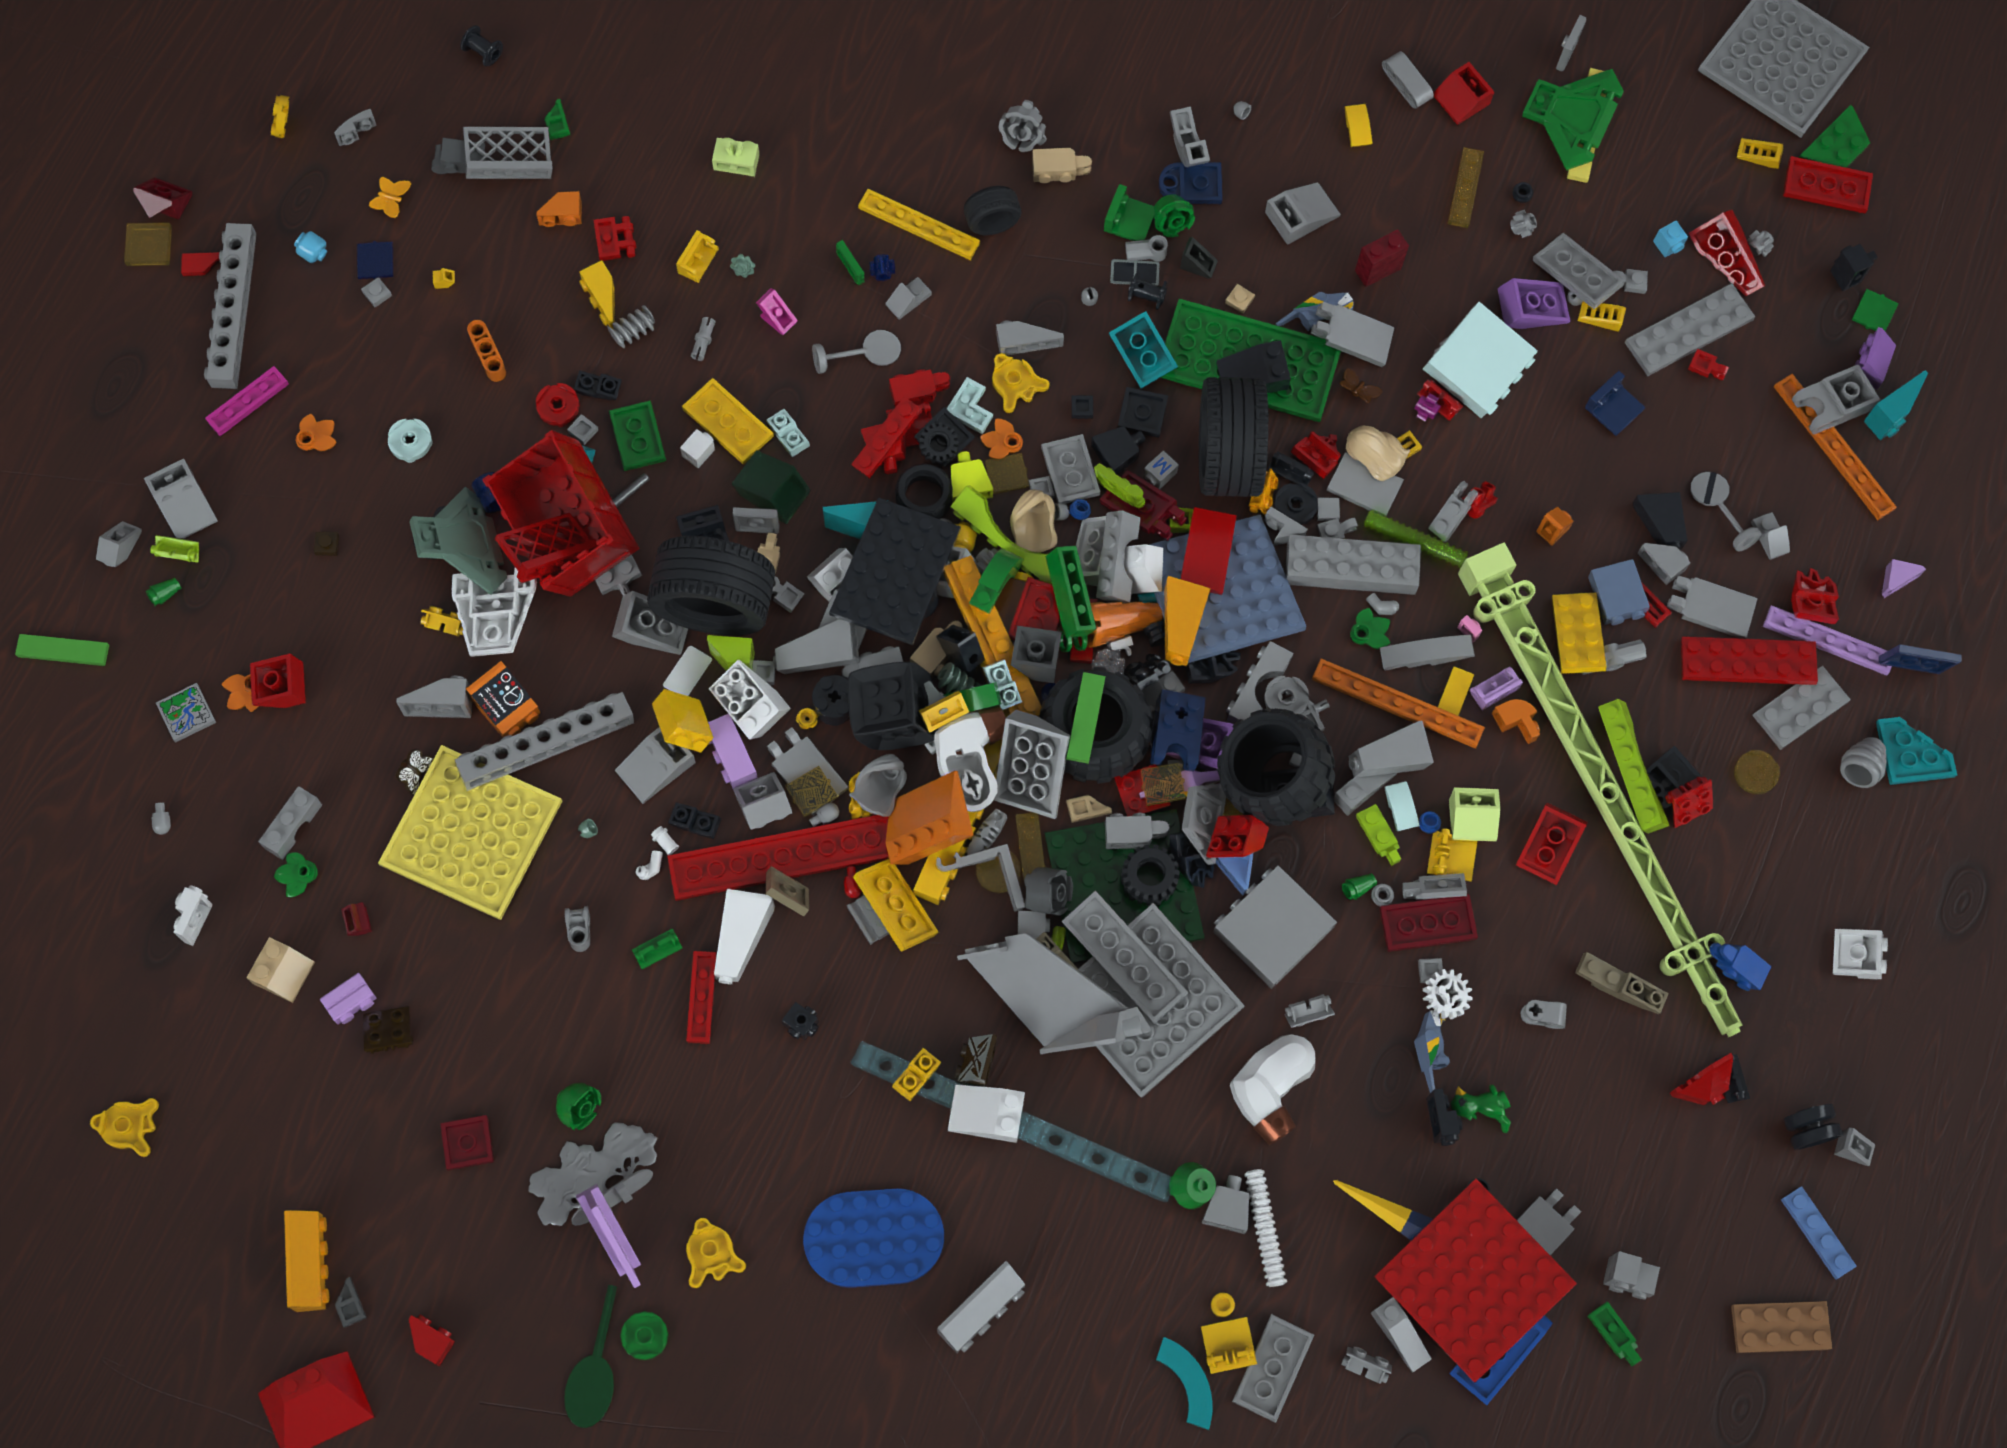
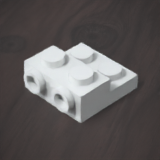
M192 885L189 888L185 887L183 892H180L176 898L175 908L182 915L174 923V933L184 943L193 946L213 904L207 899L208 896L202 893L201 889Z
M1835 929L1833 974L1857 976L1863 979H1882V973L1886 974L1887 960L1882 959L1883 951L1887 952L1888 938H1883L1881 930Z

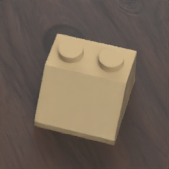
M269 937L246 978L252 984L293 1003L315 962L293 948Z

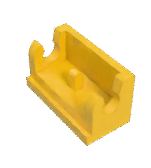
M696 230L676 263L678 274L699 283L719 250V247L714 244L716 241Z

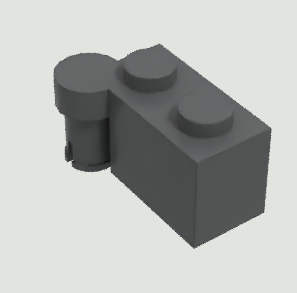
M443 138L442 150L441 144L435 146V158L432 161L431 170L437 174L466 173L464 140ZM482 143V144L479 146V148H481L484 152H485V143ZM476 150L470 155V161H480L483 158Z

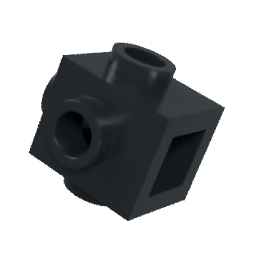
M797 1002L793 1004L782 1019L783 1025L788 1028L787 1032L797 1040L800 1037L803 1040H806L808 1036L813 1037L819 1028L817 1025L819 1023L818 1017H816L817 1013L809 1006L804 1008Z

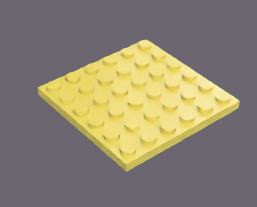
M441 745L378 864L501 920L563 801L555 795L510 775H505L467 791L455 763V759L461 753ZM481 762L476 765V767L479 768L485 766V764Z

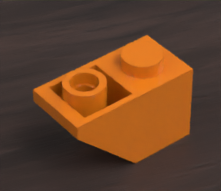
M579 191L556 193L537 211L539 225L552 227L554 225L574 226L582 224V201Z

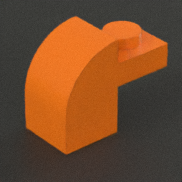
M1514 699L1496 706L1493 710L1492 715L1502 732L1518 725L1528 744L1535 742L1540 735L1539 725L1535 720H1532L1537 710L1530 703Z

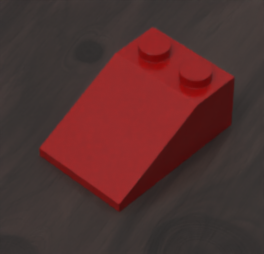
M1546 803L1516 866L1557 885L1588 822L1552 804Z

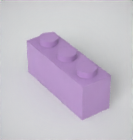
M726 714L708 722L713 735V739L709 744L712 743L715 748L712 754L716 763H721L724 768L721 774L725 783L730 782L732 788L756 779V770L731 716Z

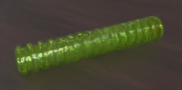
M1373 509L1369 511L1364 527L1367 528L1369 526L1371 527L1370 530L1376 529L1377 533L1382 532L1384 536L1387 534L1389 538L1392 539L1394 537L1395 541L1401 540L1403 544L1421 545L1420 552L1426 551L1427 555L1433 554L1434 558L1437 556L1439 560H1446L1445 563L1451 562L1452 566L1458 565L1459 569L1468 556V551L1465 550L1463 552L1461 551L1462 548L1456 549L1455 545L1450 546L1448 542L1445 544L1441 539L1440 541L1436 540L1437 537L1431 538L1430 534L1424 535L1423 531L1420 533L1416 528L1413 530L1411 526L1406 527L1405 523L1399 524L1398 520L1396 522L1392 521L1393 518L1390 517L1388 519L1386 515L1381 516L1379 512L1376 514Z

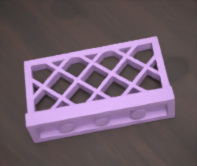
M596 1184L576 1195L578 1202L620 1276L627 1274L634 1288L640 1286L641 1284L634 1268L640 1266L641 1263L598 1185Z

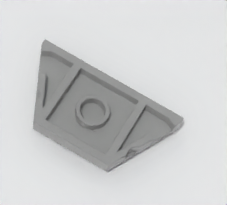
M1221 784L1188 787L1182 823L1183 832L1208 865L1216 863V858H1208L1206 854L1218 816H1223L1226 801Z

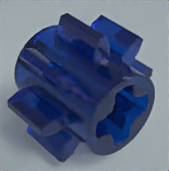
M877 255L873 258L874 262H869L871 276L875 275L879 281L888 280L891 278V274H895L894 259L889 260L888 255Z

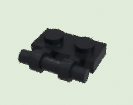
M1148 654L1145 663L1140 661L1133 662L1121 673L1129 677L1131 684H1136L1143 690L1159 681L1158 676L1169 673L1171 668L1169 663L1161 659L1160 656Z

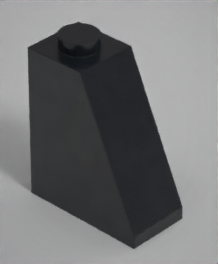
M1680 492L1637 495L1632 503L1633 508L1658 545L1675 546L1681 550L1687 542V534Z

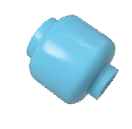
M312 231L302 232L294 244L296 253L309 263H314L317 260L322 261L328 252L325 249L326 241Z

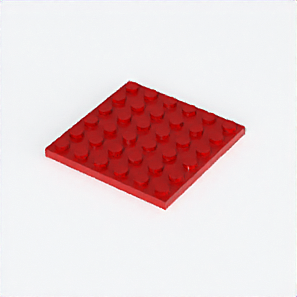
M1476 1178L1374 1276L1474 1383L1577 1284Z

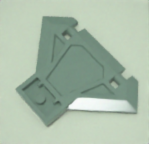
M464 487L435 518L412 516L409 522L418 558L444 559L490 595L507 579L506 571L499 569V566L504 565L500 546L495 540L497 534L493 518L485 514L491 511L490 506L467 487Z

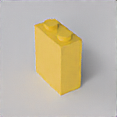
M664 689L652 703L666 743L701 753L713 739L699 699Z

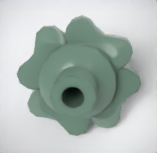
M739 254L731 259L732 264L730 267L737 276L742 275V277L746 278L748 275L754 274L753 268H755V263L751 261L749 256Z

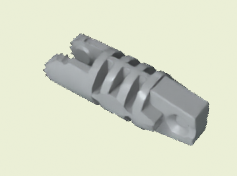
M995 809L972 837V842L966 850L967 855L990 848L1001 833L1008 818L1005 813Z

